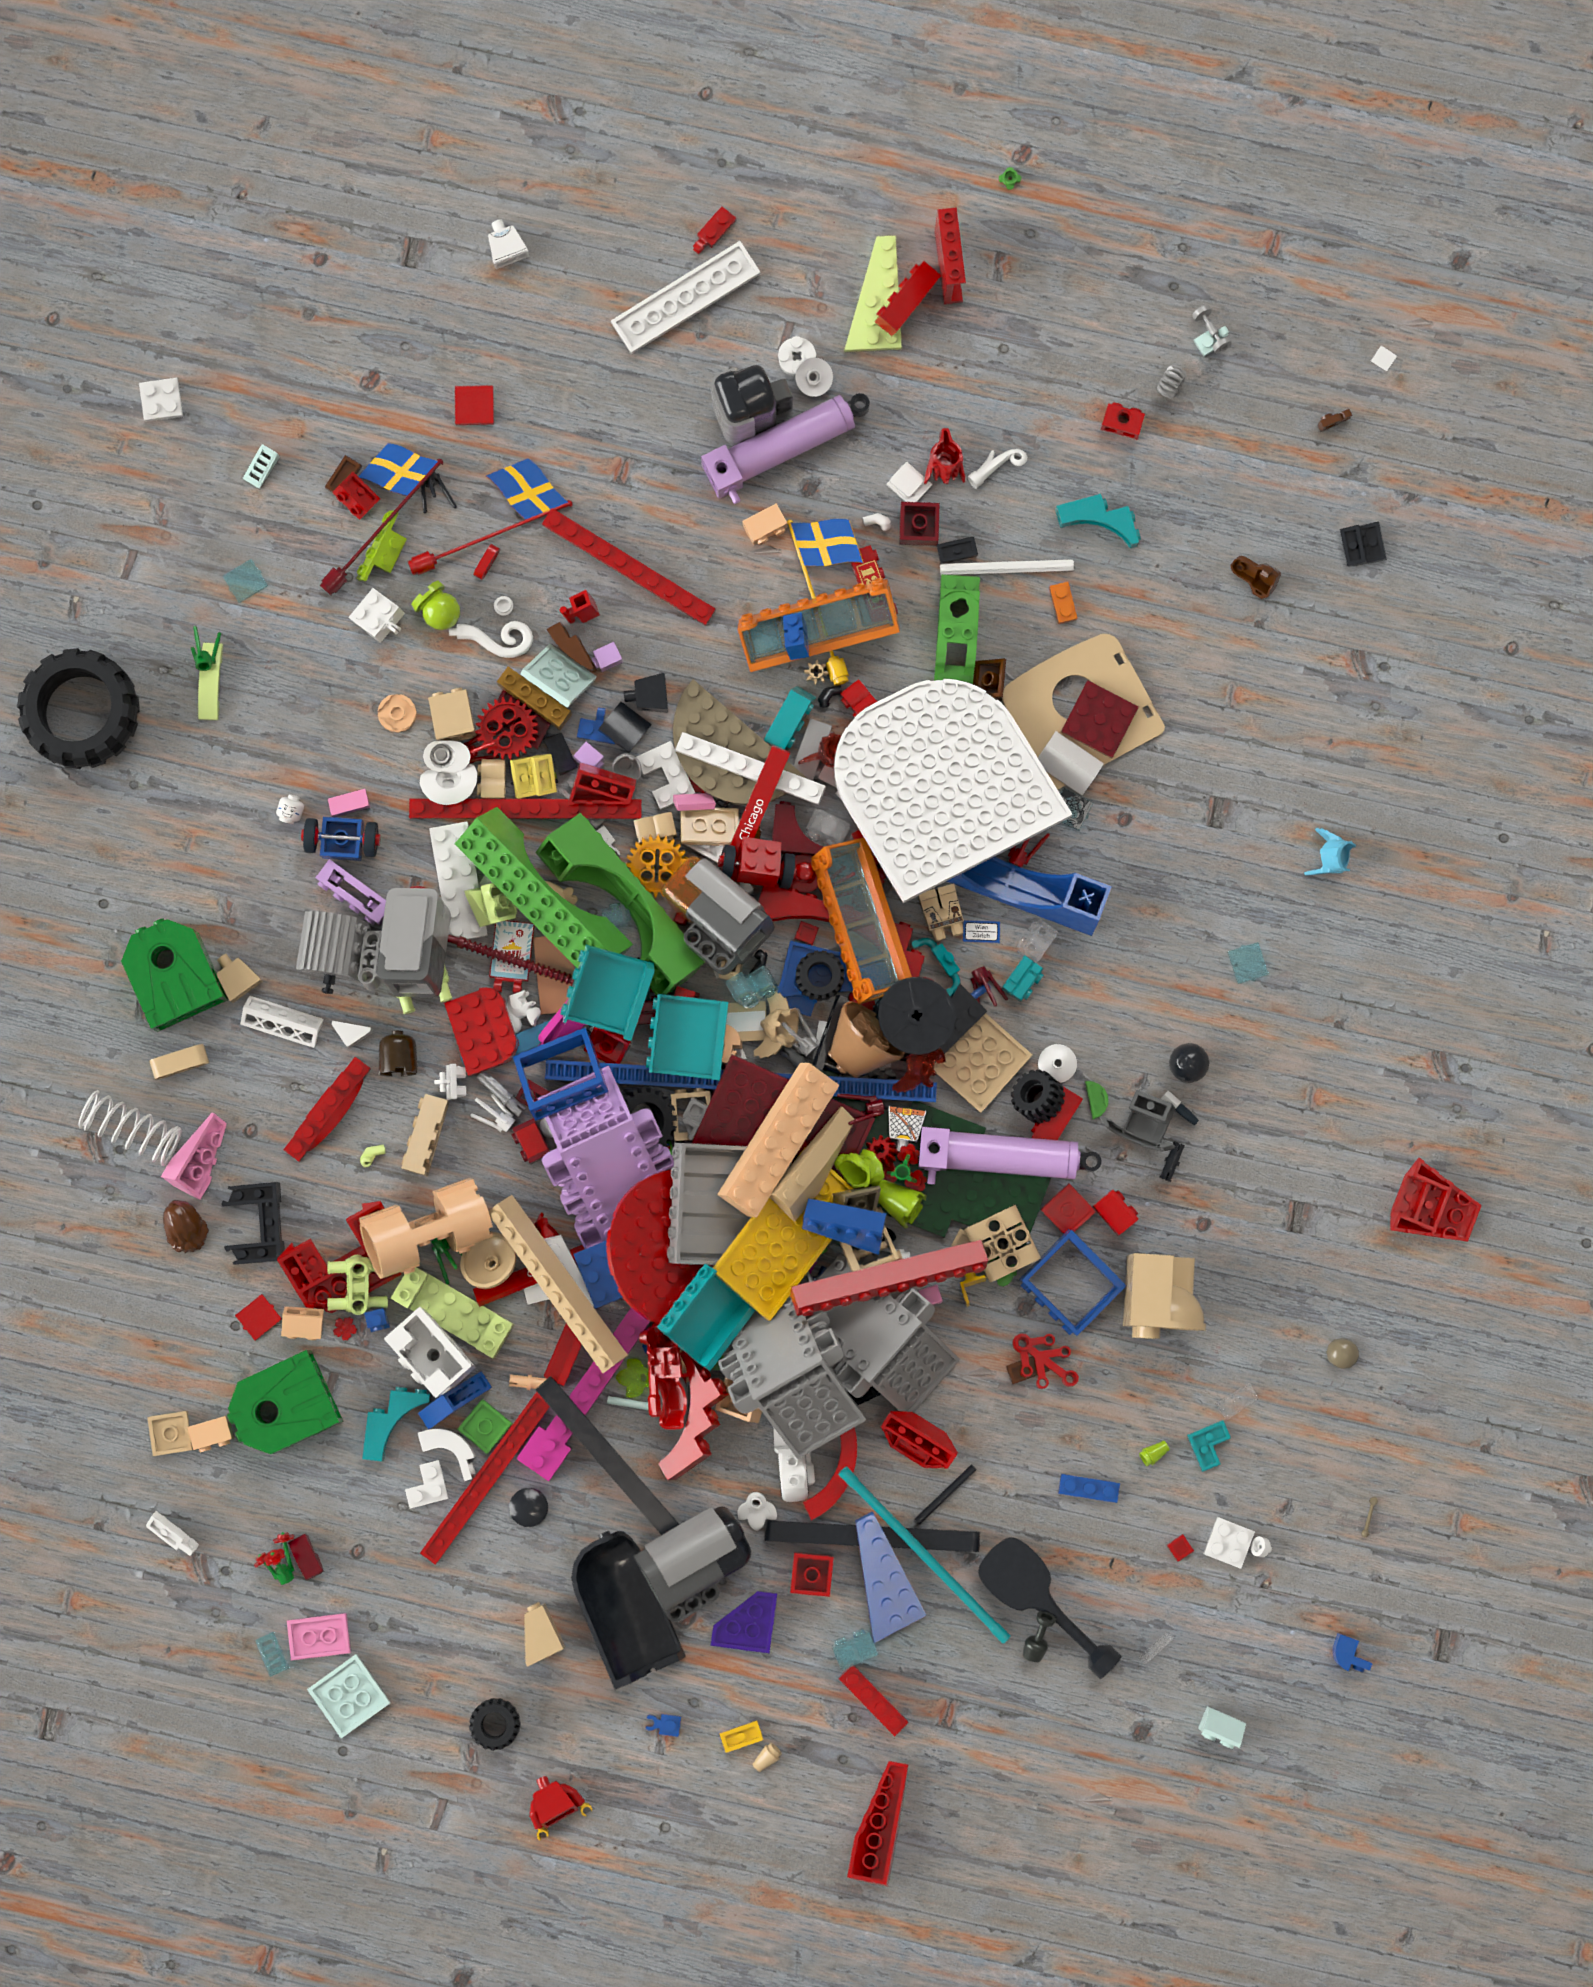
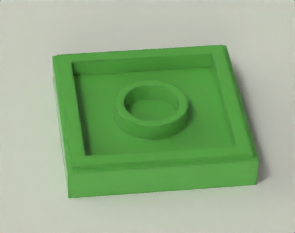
M481 1399L457 1430L486 1454H489L513 1423L484 1399Z

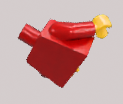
M543 1776L536 1781L540 1790L532 1794L533 1800L531 1801L529 1816L534 1828L538 1830V1840L542 1839L540 1832H545L548 1838V1827L579 1810L578 1807H580L583 1816H586L583 1812L585 1807H589L592 1811L591 1805L584 1803L585 1800L581 1794L566 1783L560 1784L558 1781L550 1784L547 1776Z

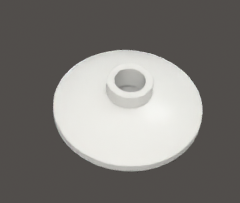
M808 358L798 366L795 380L798 388L804 394L820 396L831 387L833 373L826 361L820 358ZM811 373L815 374L813 381L809 378Z
M1054 1044L1042 1051L1038 1059V1068L1048 1072L1059 1083H1063L1074 1075L1077 1068V1059L1073 1051L1067 1046ZM1055 1060H1060L1062 1065L1060 1067L1055 1066Z

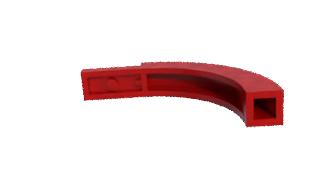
M855 1427L840 1435V1459L831 1480L820 1492L803 1501L811 1520L829 1510L843 1495L848 1486L838 1474L846 1466L854 1472L857 1459Z

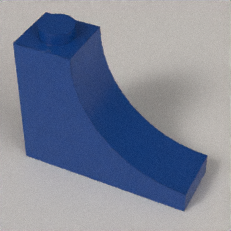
M481 1371L437 1398L418 1414L429 1430L491 1389L492 1386Z

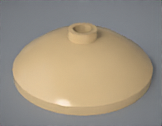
M492 1232V1238L476 1243L470 1247V1251L462 1253L460 1262L461 1272L464 1278L474 1287L481 1289L496 1287L503 1283L514 1270L517 1257L516 1252L501 1233Z

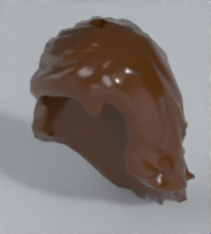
M173 1200L170 1202L163 1213L167 1242L171 1244L176 1252L183 1251L187 1253L188 1251L200 1250L205 1244L204 1241L209 1232L206 1222L202 1220L196 1209L186 1201Z

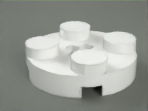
M799 336L786 340L781 345L778 353L781 369L790 376H795L798 366L804 360L816 358L814 346L808 340ZM800 353L802 359L794 361L793 354Z

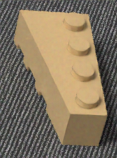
M425 1094L424 1098H420L418 1109H420L419 1115L414 1118L412 1126L414 1130L408 1139V1149L403 1156L402 1169L428 1177L450 1101Z

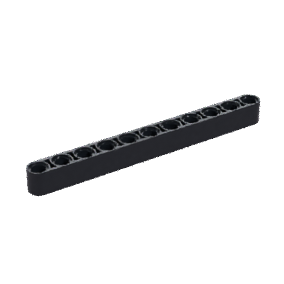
M551 1376L536 1388L539 1395L661 1535L680 1525Z
M765 1521L764 1541L859 1546L856 1525ZM881 1526L892 1548L911 1549L891 1527ZM906 1528L926 1550L979 1552L980 1532Z

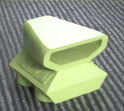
M493 883L464 891L479 927L516 918L517 907Z

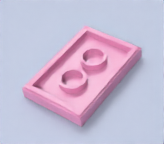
M347 1613L287 1620L291 1661L351 1653Z

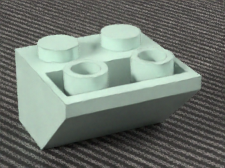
M1207 1706L1198 1729L1202 1731L1201 1735L1212 1741H1215L1216 1738L1220 1739L1222 1745L1233 1749L1234 1746L1240 1748L1246 1723Z

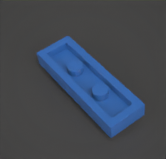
M1061 1474L1058 1494L1117 1503L1120 1483Z

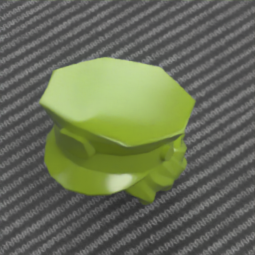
M863 1149L860 1155L857 1153L841 1154L837 1156L834 1162L836 1169L841 1172L845 1181L851 1184L853 1188H867L869 1184L878 1186L884 1179L882 1163L872 1151Z

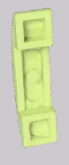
M203 643L202 651H207L212 656L215 643ZM220 643L216 654V664H212L210 670L199 671V720H218L220 664L222 663L223 644Z

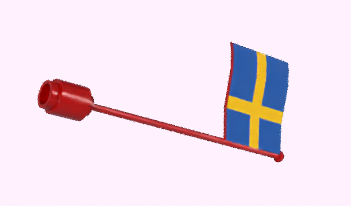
M525 459L486 475L499 488L511 507L525 520L437 556L426 551L411 557L412 560L407 561L413 576L416 574L419 576L434 570V565L437 564L436 560L546 516L551 508L558 511L568 506L572 507L573 503L570 500L566 501L553 488L541 469L533 461Z

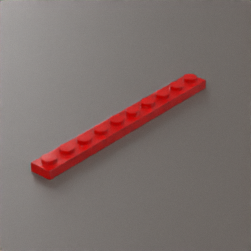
M551 508L544 519L542 526L706 626L714 614L716 608L555 509Z
M538 1392L531 1398L421 1550L420 1554L435 1565L550 1408Z

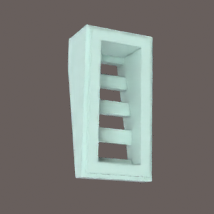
M262 444L243 480L260 489L280 458L279 454ZM267 454L271 457V459L269 460L265 458L263 455ZM260 460H261V461L265 462V463L268 464V465L265 467V466H263L262 464H260L259 462H260ZM258 467L263 470V474L256 471L255 468ZM253 473L260 478L259 481L252 478L251 474Z

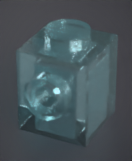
M613 903L609 905V908L601 909L602 916L607 917L617 928L628 926V921H631L629 909L625 910V906L620 905V903Z

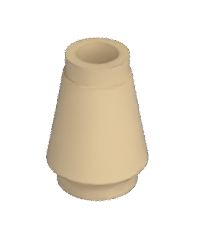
M770 1743L765 1745L752 1765L758 1772H761L778 1761L782 1753L777 1746Z

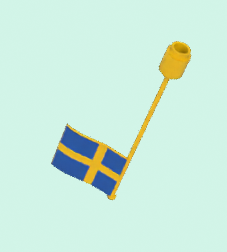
M829 519L813 523H793L792 520H787V525L789 526L812 599L816 597L806 566H830L847 562L863 563L850 520ZM818 606V610H819V614H820V618H821V622H822L824 634H825V636H828L827 631H826V627H825V624H824V621H823V618H822V615H821V612H820V609H819V606ZM833 650L829 651L831 658L828 659L826 668L831 682L834 683V686L849 682V673L844 658L835 656Z

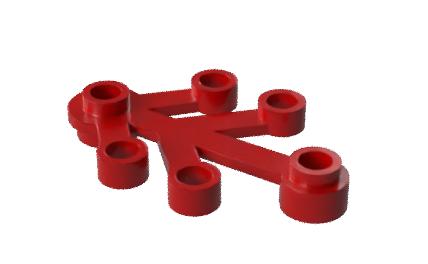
M1018 1334L1014 1337L1012 1345L1014 1350L1020 1353L1022 1364L1020 1374L1023 1377L1027 1378L1033 1373V1369L1029 1365V1353L1035 1359L1038 1377L1036 1386L1039 1389H1045L1049 1385L1044 1365L1061 1377L1065 1386L1073 1387L1078 1383L1079 1376L1075 1371H1065L1049 1359L1053 1357H1069L1071 1349L1068 1346L1039 1351L1033 1346L1044 1344L1050 1347L1055 1343V1337L1052 1334L1036 1338H1030L1026 1334ZM1046 1337H1050L1052 1343H1047ZM1019 1341H1024L1025 1347L1019 1346ZM1062 1349H1066L1068 1351V1354L1063 1355L1061 1352ZM1028 1368L1030 1373L1025 1374L1023 1369ZM1067 1376L1072 1377L1073 1381L1071 1383L1067 1382ZM1044 1380L1046 1385L1041 1386L1039 1381Z

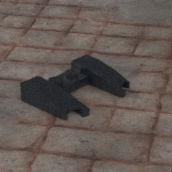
M280 1182L228 1186V1189L232 1190V1194L228 1202L222 1201V1207L258 1204L261 1243L224 1246L226 1252L232 1250L237 1259L232 1263L239 1265L277 1262V1258L285 1250L281 1234L279 1202L282 1201Z

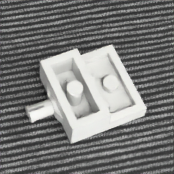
M372 588L348 618L381 643L390 631L395 634L401 631V627L396 624L405 613L400 607Z

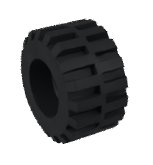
M816 950L808 953L800 960L796 968L795 979L798 989L801 990L805 997L807 996L811 1000H828L837 995L842 988L845 977L844 967L840 963L839 958H836L832 953H827V951ZM815 965H825L831 971V981L824 987L814 986L809 981L808 973Z
M1037 1069L1036 1072L1030 1070L1028 1074L1026 1072L1022 1074L1023 1077L1016 1080L1017 1084L1013 1085L1012 1089L1014 1091L1011 1092V1097L1013 1098L1011 1102L1015 1110L1033 1123H1043L1044 1120L1048 1122L1051 1117H1056V1113L1061 1111V1105L1065 1102L1063 1099L1065 1097L1063 1086L1048 1072ZM1043 1090L1041 1097L1033 1102L1035 1096Z
M491 1698L490 1700L483 1701L476 1707L470 1717L469 1731L472 1733V1739L476 1740L477 1745L483 1746L484 1749H491V1751L508 1747L519 1733L521 1722L519 1721V1713L517 1714L516 1712L517 1709L510 1702H506L501 1698ZM493 1712L501 1714L507 1723L505 1731L499 1736L488 1734L483 1727L484 1718Z

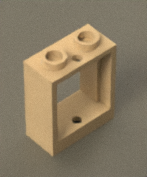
M696 1088L691 1093H686V1089L675 1090V1094H671V1104L675 1108V1111H672V1115H677L676 1099L705 1097L706 1104L709 1105L711 1101L710 1091L702 1088ZM677 1116V1121H673V1126H677L676 1131H674V1141H692L688 1137V1132L679 1133Z

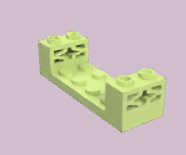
M415 1267L414 1272L404 1274L390 1298L413 1311L419 1307L425 1309L440 1327L476 1347L477 1350L491 1358L497 1356L515 1325L484 1306L479 1307L476 1301L418 1267Z

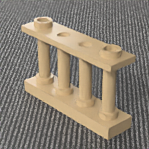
M881 1207L876 1208V1212L883 1213ZM885 1226L883 1233L885 1241H882L880 1251L889 1248L891 1255L866 1265H859L857 1261L873 1253L863 1249L858 1251L856 1249L852 1250L851 1245L839 1242L851 1272L903 1259L900 1250H895Z

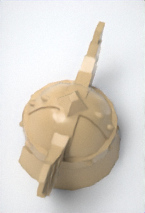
M766 990L764 994L769 1003L770 1014L760 1022L766 1035L761 1045L754 1050V1057L769 1058L773 1054L776 1055L783 1045L791 1048L796 1040L782 1026V1023L785 1022L797 1034L799 1026L798 1010L796 1008L790 1009L787 998H784L781 993H777L774 990L771 992Z

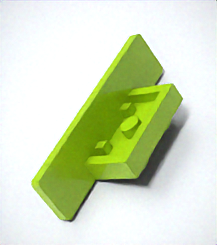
M389 510L387 513H385V515L382 518V523L391 515L393 511ZM399 512L374 538L372 546L366 551L364 563L357 570V580L366 581L373 566L391 573L407 540L391 530Z

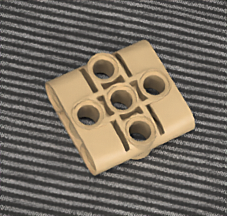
M1016 1205L964 1229L970 1242L982 1241L990 1237V1240L982 1243L983 1247L986 1246L990 1249V1255L987 1257L988 1261L999 1256V1259L988 1263L986 1269H984L990 1283L1041 1259ZM992 1220L998 1221L1000 1225L999 1229L995 1232L989 1229V1223ZM1020 1222H1021V1224H1022V1225L1017 1226V1227H1015V1228H1013V1229H1011V1230H1009V1231L1006 1230L1007 1228H1010V1227H1012V1226H1014V1225H1016V1224H1018V1223H1020ZM1020 1229L1026 1233V1237L1022 1241H1018L1015 1238L1016 1231ZM1000 1238L1007 1239V1248L1000 1249L997 1246ZM1028 1241L1031 1242L1030 1244H1028V1245H1026V1246H1024V1247H1021V1248H1019V1249H1017V1250L1015 1249L1016 1247H1018V1246H1020V1245H1022V1244H1024V1243H1026V1242H1028ZM1014 1256L1017 1263L1014 1267L1007 1266V1257Z

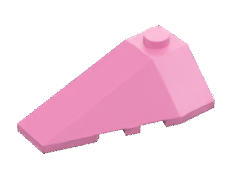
M211 1113L170 1160L161 1177L174 1187L201 1200L211 1182V1169L216 1164V1151L221 1146L227 1123L216 1114Z

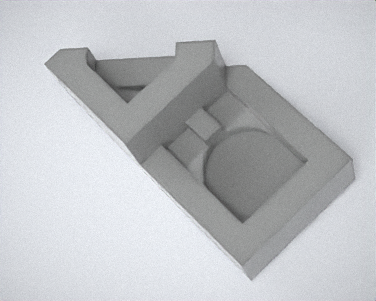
M692 1097L683 1114V1122L690 1140L696 1134L708 1107L707 1104Z

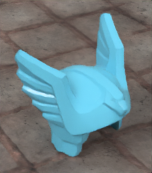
M1316 828L1315 831L1327 841L1320 849L1323 866L1319 869L1304 872L1305 876L1350 871V869H1347L1350 850L1355 848L1356 844L1352 841H1344L1328 830Z

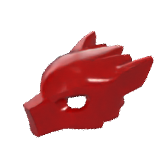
M942 428L939 442L933 446L930 452L924 484L928 483L931 474H933L935 481L940 477L944 484H948L951 477L952 480L958 477V473L962 482L965 483L962 450L952 439L949 428Z

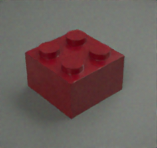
M901 502L899 545L936 546L938 544L940 503Z

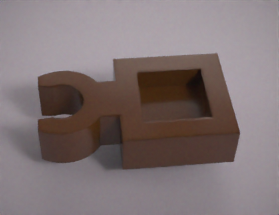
M1350 409L1334 415L1329 413L1321 417L1317 426L1320 432L1351 419L1353 415Z

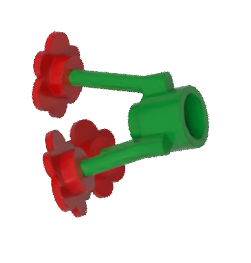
M913 1144L900 1147L897 1158L903 1161L902 1164H899L897 1167H894V1163L891 1161L889 1162L890 1167L884 1164V1180L895 1182L898 1178L905 1180L906 1187L916 1191H923L926 1187L927 1178L923 1176L921 1170H916L913 1173L908 1166L910 1163L913 1165L917 1164L920 1152L915 1150Z

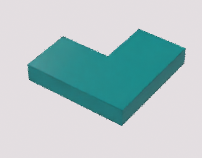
M1224 1420L1187 1435L1202 1472L1221 1464L1213 1446L1231 1439Z

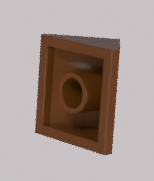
M1006 659L975 661L973 685L985 690L988 695L1000 702L1003 698Z

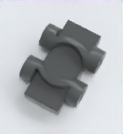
M889 1067L885 1068L884 1072H880L878 1068L868 1072V1079H896V1072H892V1069Z

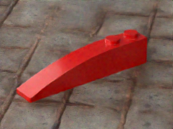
M888 1762L867 1812L854 1837L847 1878L888 1887L903 1806L908 1764Z

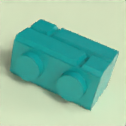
M1024 955L1001 989L1019 1002L1023 998L1027 1000L1033 991L1030 989L1033 983L1038 984L1044 976L1041 973L1043 968Z

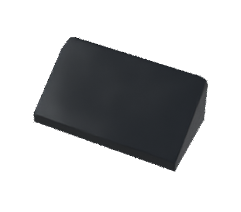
M562 733L544 739L560 776L578 768Z

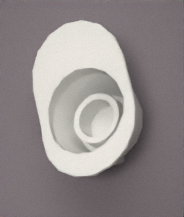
M439 740L427 745L423 753V759L431 770L457 772L463 770L469 764L470 752L466 745L461 742Z

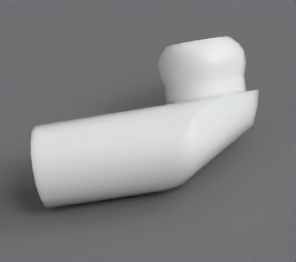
M880 513L863 517L865 527L878 524L883 531L891 528L890 519Z

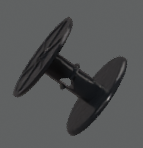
M909 977L896 982L886 991L882 998H879L873 1008V1012L877 1014L875 1018L879 1020L880 1028L886 1039L897 1049L906 1052L902 1059H900V1061L905 1062L922 1060L924 1058L920 1054L933 1052L944 1045L950 1038L956 1021L954 1003L948 992L935 981L923 977Z

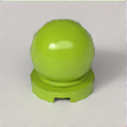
M437 580L427 587L429 589L428 592L423 596L419 594L411 605L416 612H423V618L429 626L436 630H446L458 622L460 606L455 597L449 593H443L445 586Z

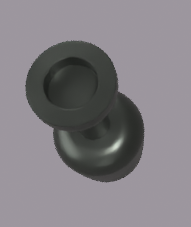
M1045 1611L1037 1613L1036 1620L1040 1625L1036 1636H1029L1025 1640L1023 1656L1032 1662H1040L1048 1649V1644L1043 1639L1047 1627L1053 1626L1056 1622L1055 1616Z

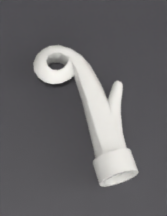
M1011 449L993 459L995 452L992 450L983 465L977 471L968 475L967 479L977 489L984 483L985 479L1009 459L1016 466L1025 464L1027 454L1020 449ZM1019 456L1021 459L1016 460L1014 457Z

